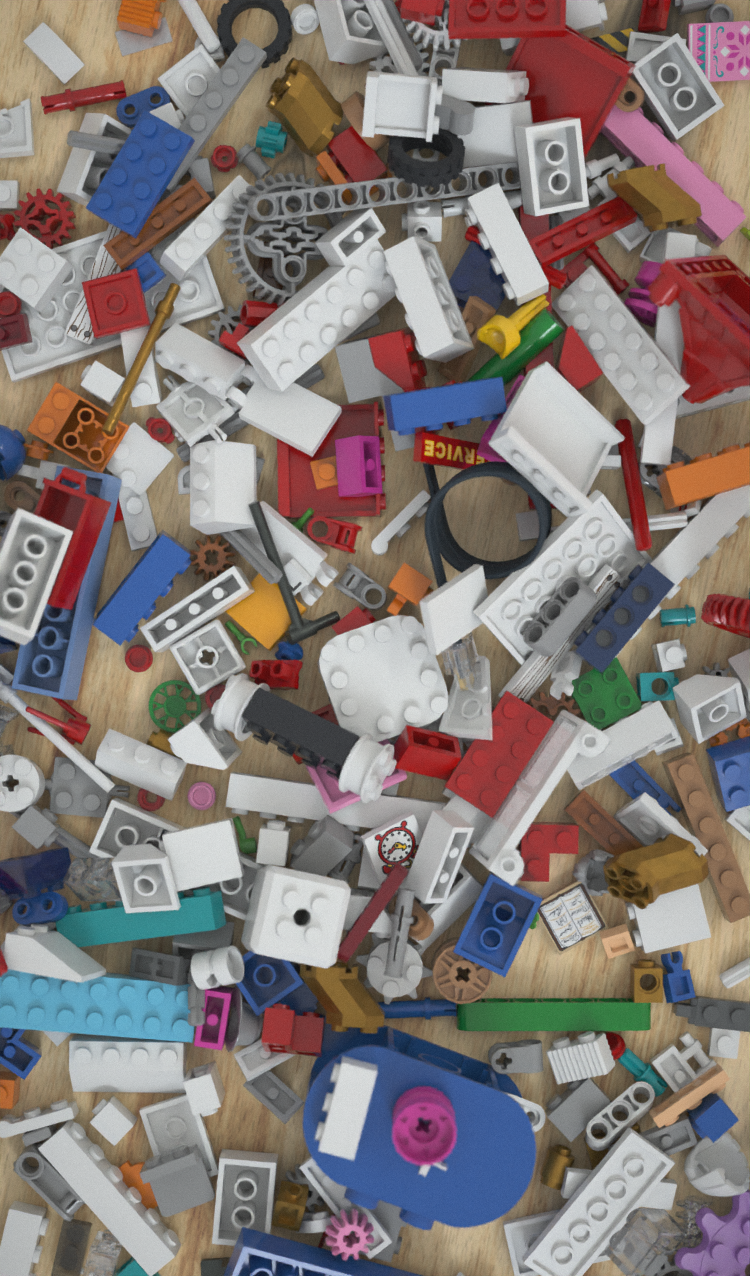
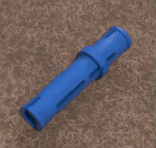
M425 997V1000L391 1001L389 1005L385 1004V1002H378L385 1012L384 1019L425 1017L426 1020H431V1017H457L456 1003L447 999L430 1000V997Z

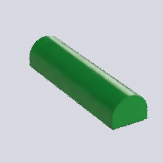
M544 308L519 331L521 339L516 349L504 359H501L499 354L496 353L466 382L491 377H502L503 386H505L564 331V328L550 311Z

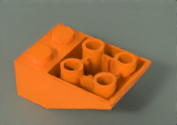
M55 382L27 431L93 471L102 473L130 426L119 420L112 435L104 433L102 428L109 414L58 382Z

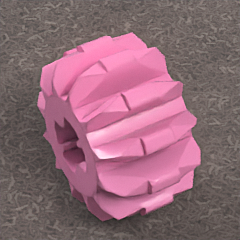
M353 1208L350 1215H347L346 1211L341 1209V1217L331 1216L330 1219L333 1225H328L325 1228L326 1234L329 1235L325 1239L327 1246H332L331 1251L333 1255L336 1256L341 1253L342 1259L346 1261L349 1255L353 1254L354 1259L358 1260V1252L361 1250L363 1253H368L369 1249L366 1244L374 1243V1237L370 1234L373 1232L374 1227L372 1223H367L368 1217L365 1213L358 1216L357 1209Z

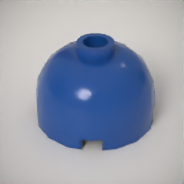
M0 425V480L4 481L6 479L7 481L22 468L26 461V450L23 445L26 441L17 429L12 431L4 425Z

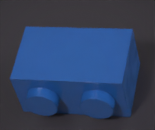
M710 1093L702 1098L703 1101L698 1107L693 1110H686L689 1113L688 1119L698 1135L702 1139L708 1136L714 1143L736 1124L739 1119L717 1093Z

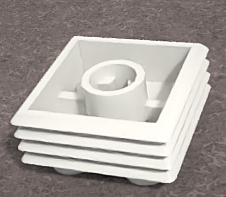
M214 620L170 646L172 654L197 695L206 692L230 678L231 675H235L246 668L244 661L219 620ZM204 650H207L209 653H215V657L212 658L213 664L210 665L208 662L203 663L201 661L204 657Z

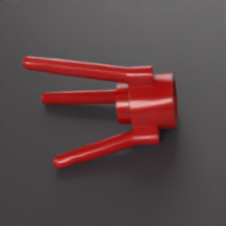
M51 697L75 718V720L69 718L67 723L29 706L26 707L25 710L28 713L63 728L62 733L64 734L60 735L72 745L75 743L82 745L91 728V724L86 722L88 717L78 713L63 699ZM27 728L28 732L45 736L37 728Z

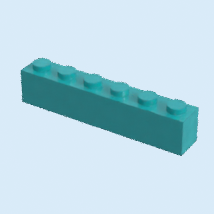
M210 887L193 890V894L184 895V891H177L181 905L179 910L126 913L122 899L116 900V905L107 906L106 901L89 904L90 908L82 909L81 904L68 906L66 915L56 922L57 932L61 933L77 947L211 931L227 923L221 890L211 892Z

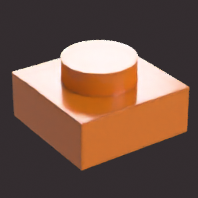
M336 456L310 462L317 490L338 485Z

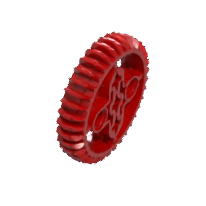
M715 593L707 595L701 610V619L706 624L750 639V599Z

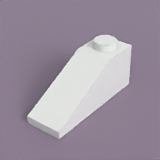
M149 326L120 333L126 376L146 337ZM153 349L130 396L132 407L161 403L163 398Z

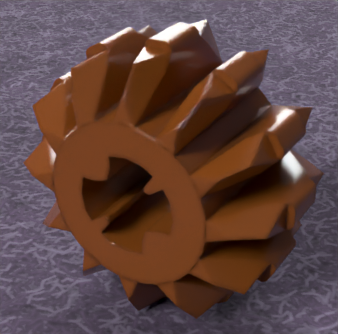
M205 535L206 545L196 540L195 544L200 548L199 552L190 549V554L197 556V559L190 560V566L200 565L194 571V574L198 576L205 570L203 580L206 582L210 580L211 573H213L215 579L219 576L220 571L222 573L227 571L225 569L226 565L230 567L236 566V563L233 561H228V558L236 556V552H225L231 546L228 541L220 547L222 542V536L220 535L216 536L214 544H212L210 535ZM215 551L219 553L217 556L219 562L216 565L210 563L209 566L206 563L209 560L207 554L209 552L215 554Z

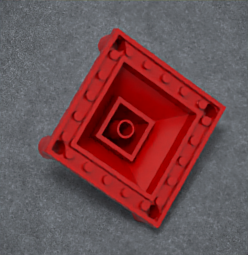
M726 255L666 259L659 267L660 273L648 286V291L650 292L648 297L659 307H663V305L670 307L675 300H677L681 307L678 311L685 349L683 351L680 374L690 385L681 395L692 404L695 402L702 404L738 387L750 386V277Z

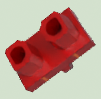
M299 660L252 661L249 676L255 679V684L265 683L270 689L298 690V674L303 666V662Z

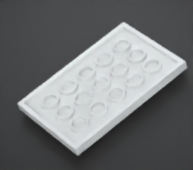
M597 489L588 497L592 504L587 512L578 516H569L545 540L533 562L511 573L473 611L521 666L534 652V649L523 640L525 629L566 579L576 577L588 586L603 566L607 564L626 580L622 586L624 588L631 581L627 576L637 564L643 566L645 563L652 561L646 551H637L633 533L604 494Z

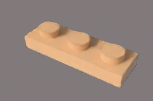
M716 1064L648 1112L659 1128L663 1125L669 1126L676 1122L679 1114L686 1109L693 1110L698 1107L703 1101L702 1098L710 1093L716 1094L720 1092L730 1078L722 1067Z

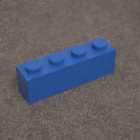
M491 377L384 395L388 429L398 431V436L416 433L415 428L426 426V431L442 429L443 423L452 421L454 426L471 424L470 418L481 417V421L499 419L498 413L507 411L502 377Z

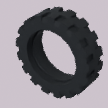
M229 0L227 4H223L221 14L217 18L218 37L228 58L238 45L232 36L234 19L247 9L260 8L269 11L275 17L278 24V33L275 40L269 46L262 49L267 53V58L261 66L263 69L269 67V64L272 62L274 64L281 59L280 56L282 54L285 55L288 51V45L292 40L290 14L288 9L285 8L283 1Z
M439 128L438 134H432V142H426L425 138L393 135L389 139L387 158L389 170L391 172L394 171V176L398 179L403 178L405 183H415L419 187H425V185L439 187V184L442 183L447 185L451 183L452 179L456 180L459 177V173H462L465 155L464 142L461 138H458V135ZM427 148L441 152L446 158L433 162L420 161L410 157L406 152L412 149Z

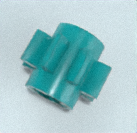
M268 121L266 127H259L255 146L262 148V156L275 159L277 152L284 153L288 132L282 131L281 123Z

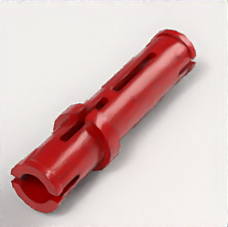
M120 80L119 82L71 91V88L65 89L64 93L41 96L44 114L47 115L48 113L68 109L70 112H73L78 107L126 98L124 81Z

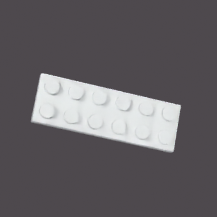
M593 265L552 302V307L568 327L571 325L574 327L602 372L639 420L646 426L690 387L673 363Z
M629 1127L522 1256L524 1264L541 1276H582L675 1164L673 1159Z

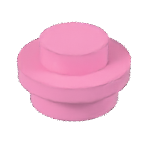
M195 783L188 791V801L197 810H206L215 802L216 792L209 783Z

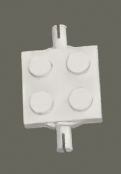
M172 375L167 376L169 380L165 378L163 384L169 388L171 393L156 406L158 412L189 447L208 434L218 444L223 443L221 438L225 441L227 435L218 426L234 414V410L229 403L216 395L208 393L193 382L188 381L180 385Z

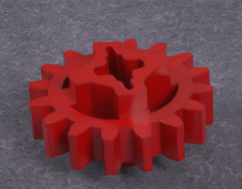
M38 188L36 191L37 196L34 197L29 192L26 193L28 201L19 200L18 203L22 210L14 211L16 217L20 218V220L14 222V226L18 229L21 227L50 249H53V244L55 243L63 246L62 239L64 237L69 240L72 238L68 230L76 229L75 224L70 221L76 218V214L73 211H68L72 207L70 202H63L64 196L61 193L54 197L52 189H48L45 195ZM48 203L55 204L61 210L58 211V209H50ZM47 215L49 218L46 219V224L43 225L41 221H43L44 216ZM29 230H39L42 237L33 235Z

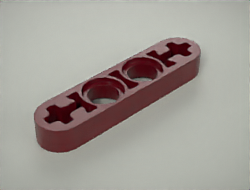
M398 862L395 863L340 943L337 959L345 964L348 962L409 872L407 868Z

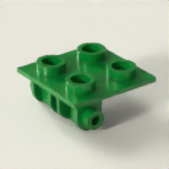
M617 657L612 660L603 673H598L593 669L572 680V685L574 686L572 698L577 702L587 723L598 730L641 709L642 704Z

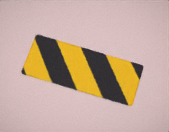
M634 28L590 39L614 53L627 51L629 34L634 32Z

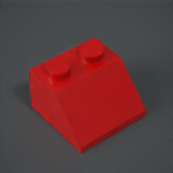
M572 325L568 327L561 338L555 369L580 393L596 383L603 372Z

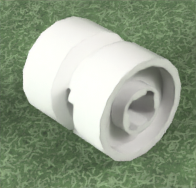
M232 945L217 948L215 951L199 952L192 957L191 974L196 986L200 990L239 983L244 976V961L238 948Z

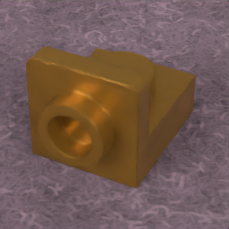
M284 1180L281 1181L272 1218V1226L299 1232L306 1207L308 1186Z

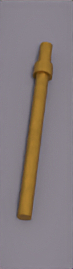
M170 283L163 300L158 302L154 311L156 314L102 428V431L108 435L113 434L166 319H170L174 311L173 304L181 289L175 283Z

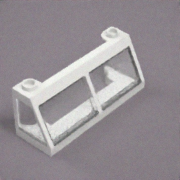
M562 710L501 806L471 847L469 853L488 870L512 886L516 885L524 874L523 859L519 855L520 851L515 849L577 753L582 757L597 756L605 751L611 742V738L586 721Z

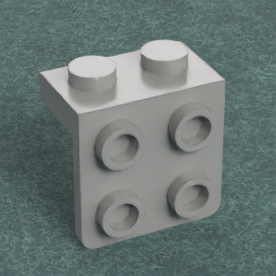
M197 1144L189 1147L188 1145L180 1146L174 1149L171 1154L163 1157L161 1155L151 1157L145 1161L139 1173L143 1184L150 1183L160 1212L164 1217H169L204 1204L215 1197L214 1188Z

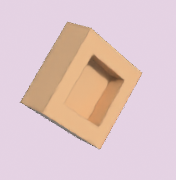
M627 924L599 932L608 959L635 951Z

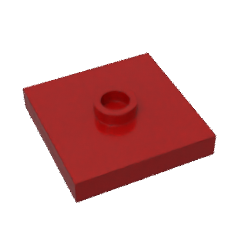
M136 268L82 282L92 330L96 339L151 325L139 271Z

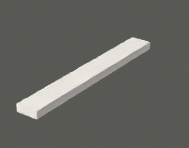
M668 232L665 239L663 263L666 259L694 257L697 235ZM675 300L670 307L663 305V307L658 306L654 341L676 369L681 372L684 339L678 311L681 307L677 300ZM678 398L647 426L644 424L640 463L670 465Z

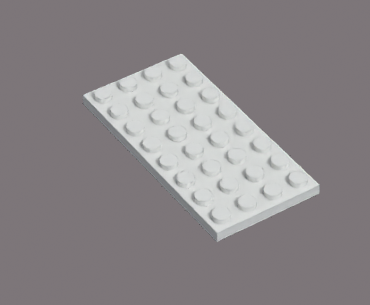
M194 218L148 251L167 275L144 293L151 324L156 315L154 312L160 300H163L170 283H175L181 287L173 304L174 311L170 319H166L160 333L167 331L175 322L182 326L217 314L219 311H225L207 256L181 281L176 279L159 263L164 251L194 221ZM106 231L51 249L74 267L42 312L20 298L22 302L21 313L27 314L33 342L1 350L13 383L122 346L120 333L99 339L95 338L92 346L64 334L82 292V282L87 280ZM0 284V293L10 291Z

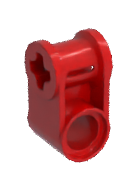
M317 516L310 520L307 526V533L309 538L316 543L355 554L356 549H354L357 535L358 532L362 531L363 527L346 521H337ZM317 522L324 523L328 528L327 534L323 537H317L312 533V526ZM349 531L347 543H344L346 533Z

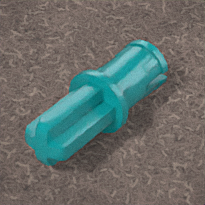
M626 1048L624 1054L618 1058V1062L634 1075L633 1079L636 1082L648 1083L652 1086L655 1097L660 1096L666 1090L665 1088L668 1086V1083L651 1069L649 1063H644L629 1048Z

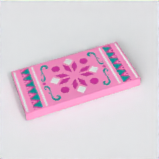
M750 21L687 24V48L709 82L750 80Z

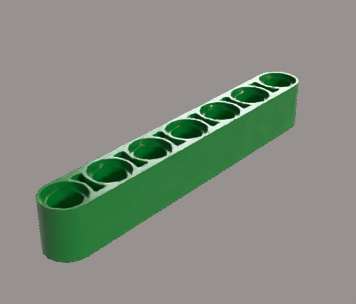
M480 998L472 1003H457V1029L461 1031H646L651 1029V1003H634L631 998Z

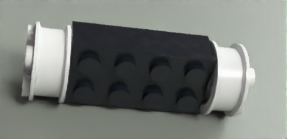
M244 673L230 676L226 683L225 691L221 698L214 703L211 714L214 715V727L217 730L223 731L226 729L234 733L235 738L239 741L246 740L253 733V738L264 745H268L270 742L278 746V751L289 757L295 754L301 757V761L310 768L317 769L319 766L327 770L326 774L329 777L339 781L338 787L341 792L349 790L359 795L363 803H367L371 799L376 801L379 798L386 776L392 774L397 763L393 759V745L387 744L383 746L373 741L372 735L368 733L360 738L359 735L270 693V687L267 684L261 683L257 685L251 682L249 676Z

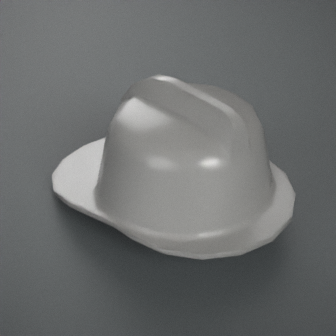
M235 985L233 990L231 1015L225 1039L228 1052L233 1051L236 1046H247L257 1042L263 1027L262 1015L257 1016L250 1004L242 1001V994L237 985Z

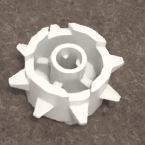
M373 933L374 945L371 947L370 953L359 955L356 958V961L367 967L368 977L363 982L367 988L374 987L379 993L383 994L384 1002L388 1005L394 997H401L406 994L416 999L418 997L416 987L419 985L421 978L433 975L432 970L425 967L422 962L421 955L426 949L420 944L414 945L407 939L402 978L385 976L384 972L390 938L375 937V933Z

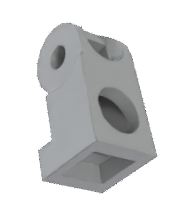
M442 94L441 105L435 104L434 116H440L439 128L449 130L456 135H467L473 130L475 107L469 102Z

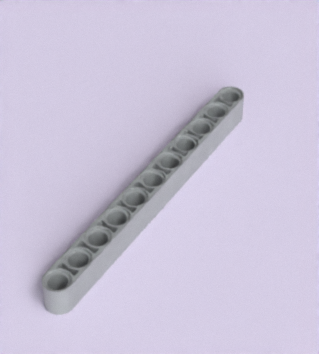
M518 162L463 168L462 173H459L460 186L457 190L453 189L451 183L447 185L442 183L439 184V187H433L432 192L428 194L424 187H419L415 183H405L403 178L391 177L258 194L249 200L247 210L249 215L257 221H272L471 195L497 183L500 184L502 190L521 188ZM507 169H511L513 172V179L510 183L505 179ZM481 172H484L487 177V182L483 187L478 182ZM400 182H403L407 188L403 198L397 194V186ZM373 185L379 189V197L376 201H373L369 196V190ZM345 189H348L352 194V200L348 205L344 204L341 198L342 192ZM318 192L322 193L325 199L324 205L320 209L313 202L314 196ZM289 196H293L297 202V207L293 212H289L285 206V201ZM262 199L266 200L269 205V211L265 216L260 215L257 211V204Z

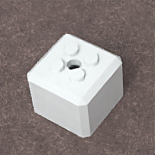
M265 864L257 869L241 941L247 950L255 954L327 969L336 962L351 889L346 881ZM298 909H305L309 914L308 922L305 925L298 926L294 922L293 916Z

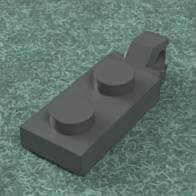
M696 996V998L690 999V1003H674L673 1013L676 1016L687 1017L689 1024L750 1032V1002Z

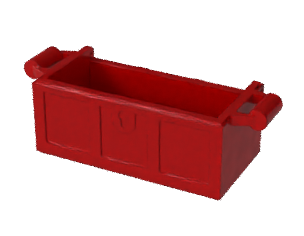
M64 467L54 481L47 478L43 479L42 483L45 486L33 515L73 532L46 603L54 607L72 610L111 502L86 493L85 482L87 475ZM62 479L79 484V490L61 484Z

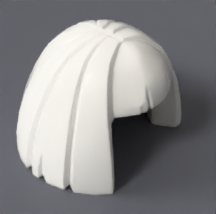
M725 1132L714 1143L708 1136L701 1139L685 1159L684 1172L689 1182L704 1194L731 1197L745 1193L750 1186V1171L747 1168V1159L744 1153L740 1152L741 1147L737 1141L732 1139L728 1132Z

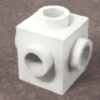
M417 201L407 203V213L402 214V231H407L408 239L414 236L427 242L441 241V202Z

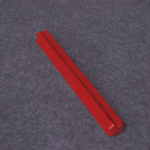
M619 419L616 421L615 428L625 437L623 441L618 443V448L621 455V465L637 551H648L652 547V540L631 421L629 419Z

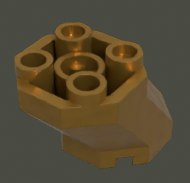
M293 57L288 62L285 68L286 73L282 79L277 77L272 83L269 90L272 95L268 99L266 107L270 113L280 120L302 152L310 157L318 156L331 141L335 134L332 131L334 123L339 126L343 119L344 111L341 103L335 100L311 65L302 59L297 60Z
M665 163L659 164L657 171H655L654 165L620 171V174H617L615 179L613 173L606 175L608 187L642 216L643 227L649 226V232L667 229L670 222L677 221L678 227L697 223V217L702 216L700 204L666 175Z
M670 833L664 839L662 837L657 838L653 845L609 858L603 865L605 881L608 884L607 890L613 897L624 899L640 909H645L649 904L654 903L659 895L702 883L709 875L708 861L703 854L700 857L695 854L696 846L691 841Z
M335 962L326 969L317 966L308 967L307 964L301 963L300 976L326 1010V1024H331L332 1031L347 1032L349 1027L360 1028L361 1033L372 1034L377 1033L378 1027L384 1026L385 1012L359 978L358 964H353L352 969H348V963Z

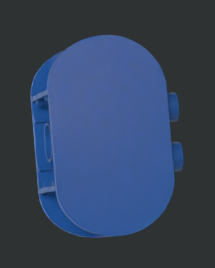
M384 1025L383 1027H378L377 1033L372 1034L361 1033L359 1028L357 1034L346 1045L333 1051L322 1052V1057H317L311 1069L303 1112V1132L306 1145L321 1171L332 1181L347 1187L344 1197L360 1207L376 1209L379 1201L382 1200L400 1207V1219L422 1230H431L435 1221L459 1228L484 1225L500 1218L517 1204L531 1181L536 1161V1141L529 1117L521 1105L504 1092L522 1098L521 1093L507 1074L496 1072L490 1064ZM343 1056L377 1065V1075L354 1160L319 1151L320 1141L315 1140L319 1122L325 1123L328 1113L323 1111L326 1094H333L335 1082L330 1081L335 1063L341 1064ZM418 1086L432 1087L441 1091L451 1102L456 1122V1142L451 1153L441 1161L447 1164V1170L445 1171L431 1165L426 1176L418 1174L421 1165L405 1160L397 1151L393 1142L392 1116L397 1099L407 1090ZM422 1117L418 1118V1122L423 1121L425 1124L429 1123V1119L424 1120Z

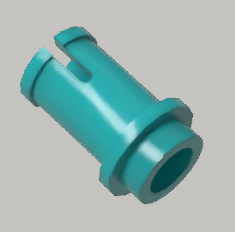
M686 604L684 608L661 609V627L683 624L690 627L691 624L696 623L695 608L689 607Z

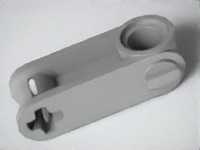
M42 1143L28 1145L13 1163V1170L62 1218L71 1221L74 1218V1213L86 1203L40 1152L38 1148ZM26 1158H36L39 1166L32 1167L28 1165Z

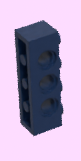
M649 562L643 566L639 564L635 566L627 576L631 581L624 589L621 586L616 589L609 598L612 604L606 611L601 608L591 620L594 625L587 633L583 630L573 642L576 645L573 652L598 673H603L675 585ZM636 586L642 587L646 592V598L643 602H637L632 596L633 589ZM618 608L626 610L628 614V619L624 624H619L614 619V613ZM600 630H605L610 635V641L604 647L600 646L596 641V635Z

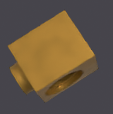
M640 959L638 964H630V998L634 1003H663V968L659 964H655V960ZM645 974H652L653 982L647 987L640 986L641 977Z

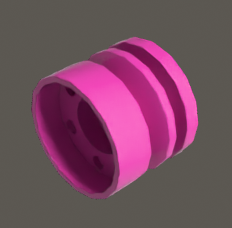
M644 261L634 279L640 288H631L628 292L630 298H626L624 303L639 322L655 328L658 306L648 297L650 294L648 286L660 273L659 267L662 263Z
M415 1087L401 1095L393 1108L392 1129L395 1147L405 1160L416 1165H432L442 1161L451 1153L456 1142L454 1110L450 1100L441 1091L432 1087ZM422 1117L424 1120L429 1119V1123L425 1124L423 1121L418 1122V1118Z

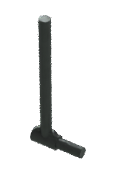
M255 501L248 504L266 555L283 574L277 584L292 622L285 631L288 642L291 645L317 634V631L340 621L337 611L314 621L301 617L260 502Z

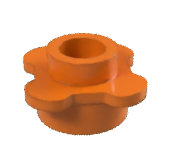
M32 440L31 445L24 444V447H27L26 456L48 461L49 453L54 454V451L48 450L49 444Z

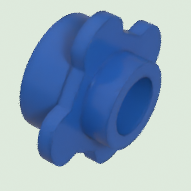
M281 641L278 644L279 650L275 653V657L278 660H301L303 658V649L298 643L291 645L288 641Z

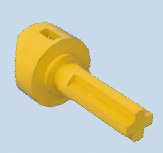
M542 294L526 302L508 319L500 315L493 316L477 331L478 340L490 346L499 354L501 359H504L519 346L521 339L519 331L544 308L549 306V302L545 300L546 296Z

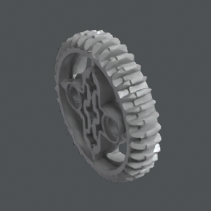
M278 173L275 175V178L272 175H268L265 177V181L261 179L255 181V187L252 185L246 188L247 194L241 193L238 196L240 202H235L232 205L236 212L229 213L227 217L234 223H228L224 227L231 231V234L224 236V240L231 242V246L226 247L224 251L233 253V257L227 261L229 264L236 263L237 268H234L232 273L242 274L238 283L248 282L247 292H252L256 289V299H261L265 295L264 302L271 304L274 301L279 306L299 292L295 291V286L300 284L306 275L307 260L324 258L317 245L309 242V240L314 239L317 241L328 230L318 225H307V216L293 219L272 220V223H256L244 234L245 222L249 214L247 210L248 202L253 196L258 194L312 188L315 185V179L309 178L305 182V177L302 174L296 178L293 173H288L285 177L283 173ZM320 183L315 187L324 186V184ZM318 192L315 194L313 202L320 208L324 205L325 199L322 193ZM289 196L285 201V206H290L294 211L297 207L296 199L293 196ZM346 211L325 213L331 229L343 219L341 215L345 214ZM281 227L286 228L279 232H273V230H276ZM261 235V238L269 240L270 242L264 244L263 241H259V239H255V237ZM288 237V240H292V242H296V244L291 245V243L286 242L282 239ZM244 245L255 256L272 258L273 277L283 286V290L268 285L256 274L249 263ZM301 250H305V251H306V252L301 253V254H298V255H291V254L297 253V252H299V251H301ZM287 263L293 267L292 277L288 276L285 272V265Z

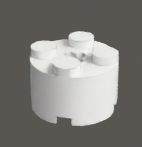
M13 754L0 756V810L5 812H24L30 805H35L43 795L45 790L44 774L39 766L29 758ZM12 779L19 780V785L14 786V790L9 787V782Z

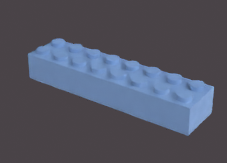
M57 465L55 478L61 473L64 466ZM70 468L87 475L85 482L86 493L109 501L111 505L72 610L54 607L49 604L45 605L33 639L26 645L20 644L11 688L59 699L77 700L122 480L108 474ZM62 479L61 484L79 490V484Z

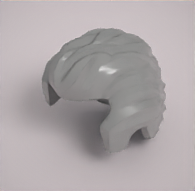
M596 849L590 851L578 863H575L572 874L577 881L583 884L588 895L602 896L603 893H609L607 890L608 884L604 877L603 865L614 855Z

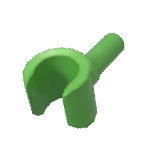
M309 507L299 520L291 524L303 533L302 527L312 516L314 510Z
M230 620L225 623V626L240 642L242 652L249 655L250 653L244 649L243 645L246 641H252L257 647L255 639L249 636L246 637Z
M239 816L232 818L239 834L241 851L245 854L256 853L257 844L255 837L246 838V833Z

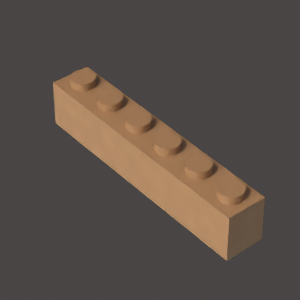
M687 752L662 762L677 802L682 808L681 812L690 834L695 836L708 850L705 854L709 872L707 877L724 919L733 923L750 916V893L694 754Z

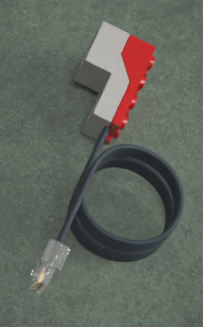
M409 326L348 341L335 347L349 403L382 396L384 403V395L430 388L426 386L424 376H427L425 361L423 359L420 360L415 346V340L417 339ZM426 426L415 428L416 433L424 432L438 435V431L441 430L426 431ZM391 431L395 451L414 447L415 433L398 436V431ZM492 461L470 466L457 473L441 489H439L434 465L423 463L432 499L426 512L424 531L438 588L447 583L441 555L453 568L461 573L474 564L482 565L485 579L508 577L511 573L533 562L551 530V504L510 463ZM477 477H499L519 485L532 499L538 514L539 536L536 546L526 554L508 561H486L470 555L456 542L448 525L443 500L449 489L463 481ZM472 631L441 652L446 674L454 675L458 692L471 690L477 681L474 666L479 658Z

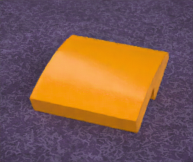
M258 574L251 582L255 592L225 612L265 648L271 651L283 638L288 625L292 622L278 584H269ZM295 599L302 616L307 609Z

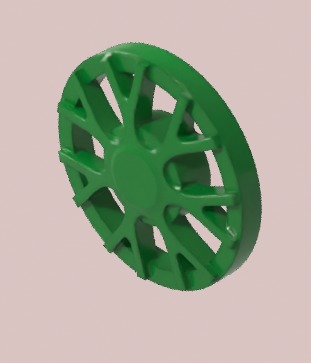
M169 680L156 687L151 694L148 705L149 714L159 728L175 733L185 726L180 720V716L186 713L193 720L201 713V699L187 682ZM175 684L176 695L169 696L166 686ZM184 687L192 692L185 700L179 696ZM157 693L167 698L164 704L154 701ZM186 702H197V711L186 710ZM153 703L156 704L158 707L153 709ZM164 708L166 715L157 719L154 711ZM169 716L176 718L175 728L166 726ZM164 719V720H165V721H164V725H163L162 723H160L159 721H161V720ZM178 723H180L182 727L177 728Z

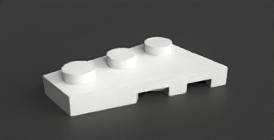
M30 98L21 101V105L9 110L6 108L0 110V158L35 155L32 103Z
M465 655L469 668V673L467 674L469 682L465 688H461L457 667L448 696V707L443 713L438 732L454 737L493 740L490 661L485 656Z

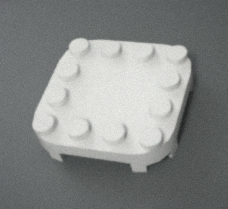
M391 616L337 635L329 640L320 651L317 662L318 670L340 727L359 735L360 738L368 733L372 735L373 741L378 743L400 735L406 725L419 728L432 723L440 718L448 707L447 686L436 656L429 653L425 629L413 616Z

